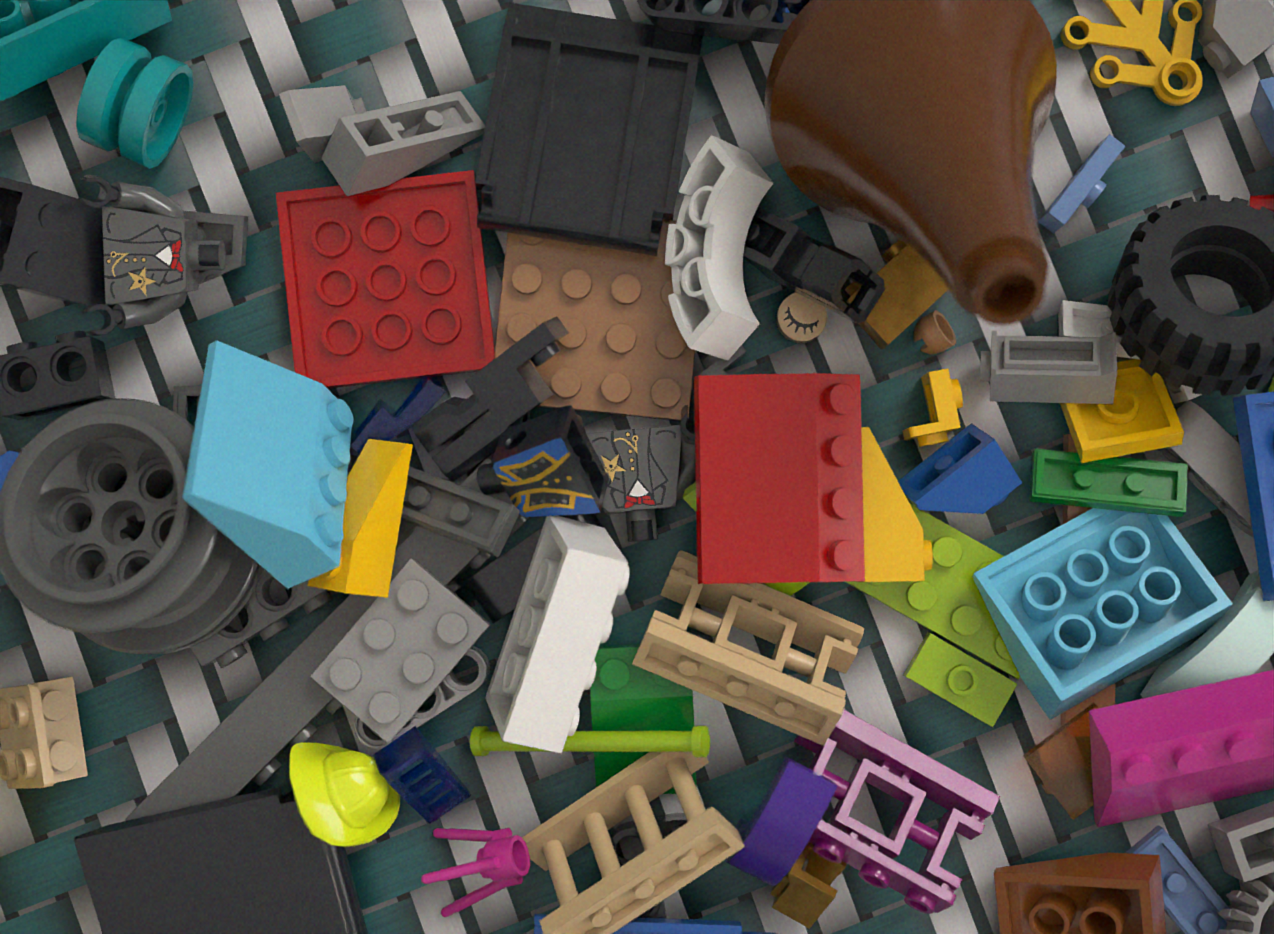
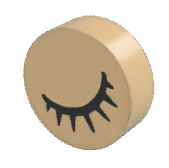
M797 292L793 293L783 300L777 311L776 322L778 329L786 339L792 342H810L816 339L826 326V307Z

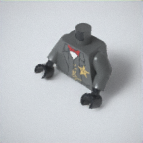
M85 175L80 179L96 182L100 188V193L94 200L78 198L82 204L98 208L109 202L112 206L102 207L105 304L116 305H114L113 310L104 304L91 305L83 310L82 313L98 311L104 317L103 327L100 330L86 331L89 335H105L110 333L115 325L119 329L157 323L184 305L187 292L198 290L199 271L224 270L226 262L224 242L222 240H198L196 220L184 218L181 205L150 186L114 182L110 186L104 178L95 175Z
M688 405L682 407L680 425L586 433L609 477L602 507L606 515L626 514L628 542L657 540L655 510L675 509L676 501L683 500L684 490L696 482L695 422L688 419ZM577 415L583 429L585 430L584 422L581 416Z

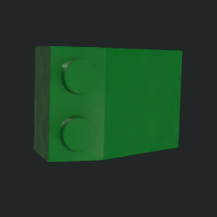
M640 644L598 647L594 659L596 662V673L590 687L592 731H692L694 727L692 689L633 665L632 663ZM594 752L596 787L649 752ZM694 772L691 776L696 785V772ZM674 786L663 794H676Z

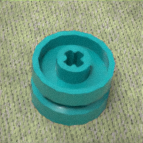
M124 38L112 40L95 60L83 85L77 107L76 128L78 137L85 143L107 152L119 148L121 156L126 160L148 169L158 166L169 154L186 120L194 84L192 69L187 64L165 55L152 59L151 53L145 47Z

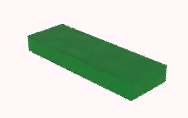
M1035 448L1031 459L1029 501L1182 517L1186 513L1188 464L1125 457H1112L1081 463L1078 453Z

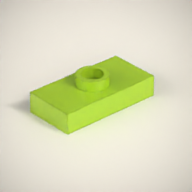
M927 632L903 676L991 727L995 725L1017 686V683L929 632Z

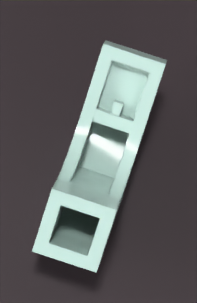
M1259 569L1247 576L1233 599L1232 606L1223 617L1193 644L1158 666L1140 694L1143 698L1252 675L1274 653V601H1263Z

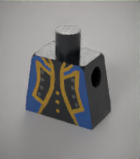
M572 405L561 407L506 429L499 438L492 463L480 465L477 469V481L482 493L490 495L506 491L513 505L521 511L520 515L524 517L601 512L609 477Z

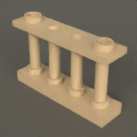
M649 752L522 837L528 847L530 859L543 870H549L560 904L558 909L540 920L543 934H612L745 847L739 831L713 807L705 810L691 774L709 763L707 757H694L692 752ZM674 786L687 823L663 839L649 802ZM632 814L645 851L620 867L608 830ZM590 842L602 879L578 895L567 857Z

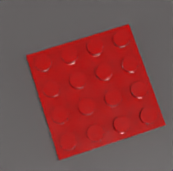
M474 170L402 178L389 186L350 196L345 194L340 185L276 193L295 373L320 382L327 389L478 372L495 359L482 229L477 228V214H480Z

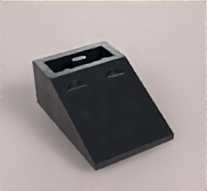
M0 177V285L85 307L104 304L113 310L116 304H105L102 207L93 208L82 204L78 198L32 184Z

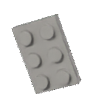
M411 558L391 581L388 598L378 597L310 677L389 744L491 624L414 558Z

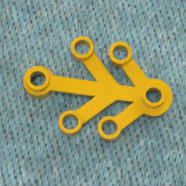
M1102 0L1122 27L1092 23L1084 16H1074L1063 26L1061 40L1070 49H1081L1086 44L1141 51L1151 64V66L1124 64L1113 55L1102 56L1093 64L1090 70V78L1097 87L1110 88L1116 83L1153 88L1157 98L1171 106H1182L1191 102L1202 88L1203 77L1201 70L1191 60L1195 26L1202 17V7L1197 0H1178L1170 8L1168 21L1175 29L1171 52L1166 49L1159 39L1164 0H1142L1141 14L1130 0ZM1185 7L1189 9L1192 13V21H1183L1178 15V8ZM1074 25L1080 26L1085 32V38L1082 40L1074 39L1070 34V27ZM1106 64L1111 66L1114 70V78L1106 79L1102 77L1099 72L1100 65ZM1169 75H1177L1182 79V89L1176 90L1169 85Z

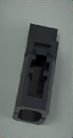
M759 207L757 208L748 229L743 259L751 263L768 278L855 323L865 322L885 291L884 279L871 270L860 258L833 245H826L810 237L799 226ZM847 279L862 286L851 304L839 298L842 293L840 289Z
M558 317L540 324L467 379L465 382L474 393L469 398L464 399L454 396L442 402L412 425L415 436L426 451L430 453L439 445H444L491 410V414L432 457L444 476L451 482L462 477L495 453L499 438L506 429L529 421L531 411L554 395L534 366L536 368L541 366L561 351L556 342L569 332Z

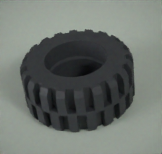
M1203 195L1196 202H1194L1192 197L1173 201L1170 208L1167 205L1159 207L1149 214L1146 221L1138 224L1125 247L1112 279V286L1108 294V307L1112 311L1110 322L1113 331L1116 332L1117 336L1123 335L1120 345L1131 358L1137 355L1141 360L1140 368L1151 376L1156 372L1165 377L1166 385L1176 389H1180L1181 385L1193 388L1192 393L1208 396L1211 395L1213 390H1220L1222 396L1240 394L1244 386L1248 390H1255L1266 385L1269 379L1274 377V212L1263 206L1260 210L1247 206L1248 200L1233 197L1231 201L1220 200V195ZM1194 274L1210 276L1224 281L1235 288L1246 299L1253 314L1227 317L1207 312L1190 302L1177 288L1173 278Z

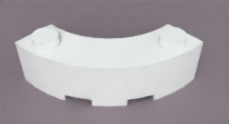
M713 135L709 137L699 151L680 187L679 193L685 196L677 223L669 224L665 265L670 266L672 269L674 293L668 295L673 317L685 342L690 349L728 361L760 324L752 312L745 293L743 253L752 218L761 200L773 185V182L749 152Z

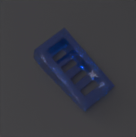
M416 726L373 754L379 773L429 824L471 796L467 787ZM419 759L422 760L420 764H418L405 774L402 773L403 770L417 762ZM429 769L432 770V772L412 785L411 782ZM437 780H442L441 783L433 787L425 794H420L421 791L426 789L428 786H430ZM449 788L451 789L450 792H448L446 795L435 801L433 804H428L430 801L435 799L437 796H439Z

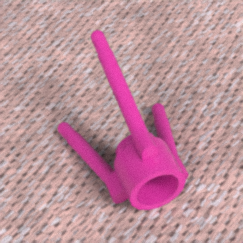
M436 828L433 831L435 838L487 843L484 845V848L478 850L477 861L424 874L421 881L424 884H430L479 872L483 878L493 880L444 907L441 910V915L448 917L506 887L522 884V876L527 875L530 868L529 850L521 836H512L510 828L495 831Z

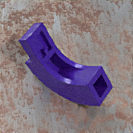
M785 756L769 789L751 819L746 821L740 818L735 827L739 831L745 847L726 858L725 862L770 886L777 885L786 876L804 850L838 786L829 778Z

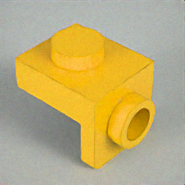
M948 368L931 371L921 377L930 423L903 430L904 440L917 438L919 447L949 441L947 432L961 428L957 409L963 407L962 391L958 379L950 378Z

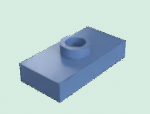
M1110 134L1104 138L1091 152L1038 222L1054 234L1066 224L1080 204L1089 208L1107 185L1100 180L1125 148V145Z

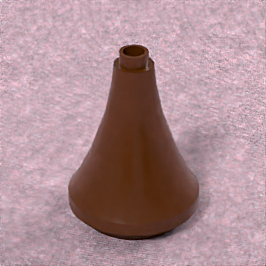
M811 0L796 16L783 35L774 53L765 88V113L770 137L781 165L791 181L803 194L827 211L858 222L877 224L911 246L939 276L957 304L968 313L979 316L985 322L999 326L1011 325L1028 318L1038 309L1045 295L1049 263L1038 231L1031 181L1035 143L1046 124L1054 100L1057 64L1050 33L1032 1Z

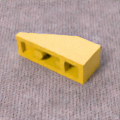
M861 427L865 581L856 582L925 581L924 571H931L933 553L931 541L924 540L923 528L870 428Z
M375 439L367 440L347 477V499L344 509L340 565L335 569L309 579L307 586L342 593L388 598L412 444Z

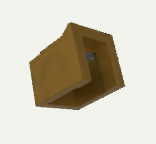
M808 842L792 868L777 885L773 886L770 894L775 897L772 905L773 909L810 929L835 899L838 890L830 885L846 868L847 863L843 861L841 863H834L822 858L814 852V845Z

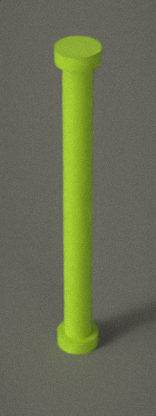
M475 726L470 735V749L474 756H487L490 751L552 752L502 741L499 731H490L487 726ZM694 726L692 731H575L573 736H567L562 752H692L694 757H707L710 750V734L707 726Z

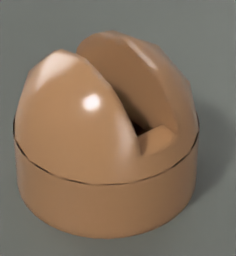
M937 310L923 317L914 327V342L923 339L925 342L920 348L923 353L932 355L941 353L956 344V336L951 325Z

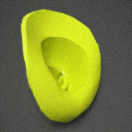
M297 743L291 748L289 779L300 816L313 836L329 845L351 847L369 843L386 833L398 816L401 795L391 774L374 757L366 753L323 743Z

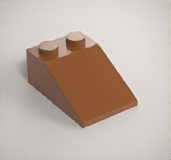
M1107 852L998 867L994 871L1000 934H1166L1160 855Z

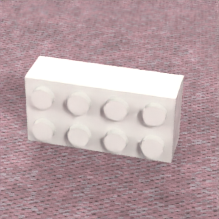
M546 516L485 697L502 741L562 753L567 736H573L577 729L580 716L578 704L583 690L590 689L596 673V662L594 659L600 642L605 643L609 638L613 623L611 610L616 596L624 593L630 573L627 560L604 527L560 516Z

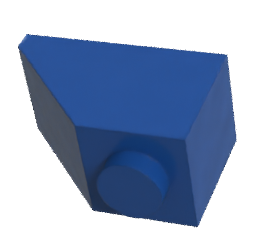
M971 423L901 478L898 483L907 500L919 510L984 514L991 507L1001 504L1010 492L1022 484V481L996 440Z

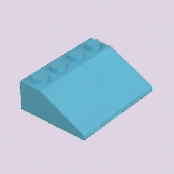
M215 341L208 346L183 499L287 589L335 569L340 565L344 509L347 499L348 463L350 462L351 429L354 421L349 406L342 399H337L320 382L220 341Z
M1092 508L980 569L972 576L1020 677L1049 720L1209 630L1225 615L1233 604L1166 515Z

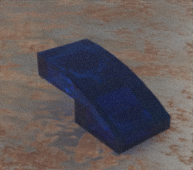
M429 375L421 378L397 410L379 399L352 433L350 447L359 453L368 439L388 441L406 430L432 408L445 393L442 383Z

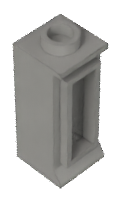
M992 331L991 351H981L980 381H990V401L1087 404H1113L1117 377L1116 332L1102 337L997 336V331Z

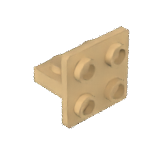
M73 677L0 689V743L2 749L0 751V776L6 781L8 789L45 788L53 786L57 782L88 776Z

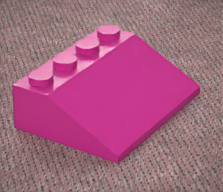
M1274 670L1089 710L1094 821L1097 827L1274 788Z

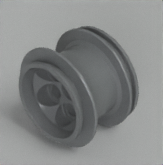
M125 398L106 399L86 404L63 414L43 428L25 446L11 466L0 491V569L9 588L28 610L50 624L80 632L101 646L132 654H166L195 646L218 633L241 611L255 590L263 567L183 499L195 429L188 421L177 413L149 401ZM127 475L123 487L116 491L118 482ZM173 482L172 492L163 498L165 488ZM92 515L90 525L82 531L85 520ZM105 561L103 572L95 579V570L99 564Z

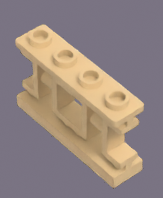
M679 551L660 594L683 605L679 617L676 619L655 610L632 664L824 746L842 716L847 692L823 682L826 668L828 666L844 674L847 673L857 655V646L862 640L864 628L760 583L698 584L697 556L685 551ZM699 603L723 615L719 618L696 608L695 605ZM734 626L776 644L772 658L769 659L727 641L731 627ZM687 627L714 637L713 642L686 632ZM791 643L814 652V658L790 648ZM783 667L808 677L807 682L805 683L782 673Z

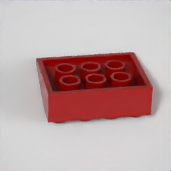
M795 373L694 376L698 584L865 581L860 375Z

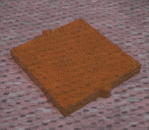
M1094 702L1023 755L1042 779V789L1045 793L1053 794L1073 820L1094 805L1089 710L1098 709Z

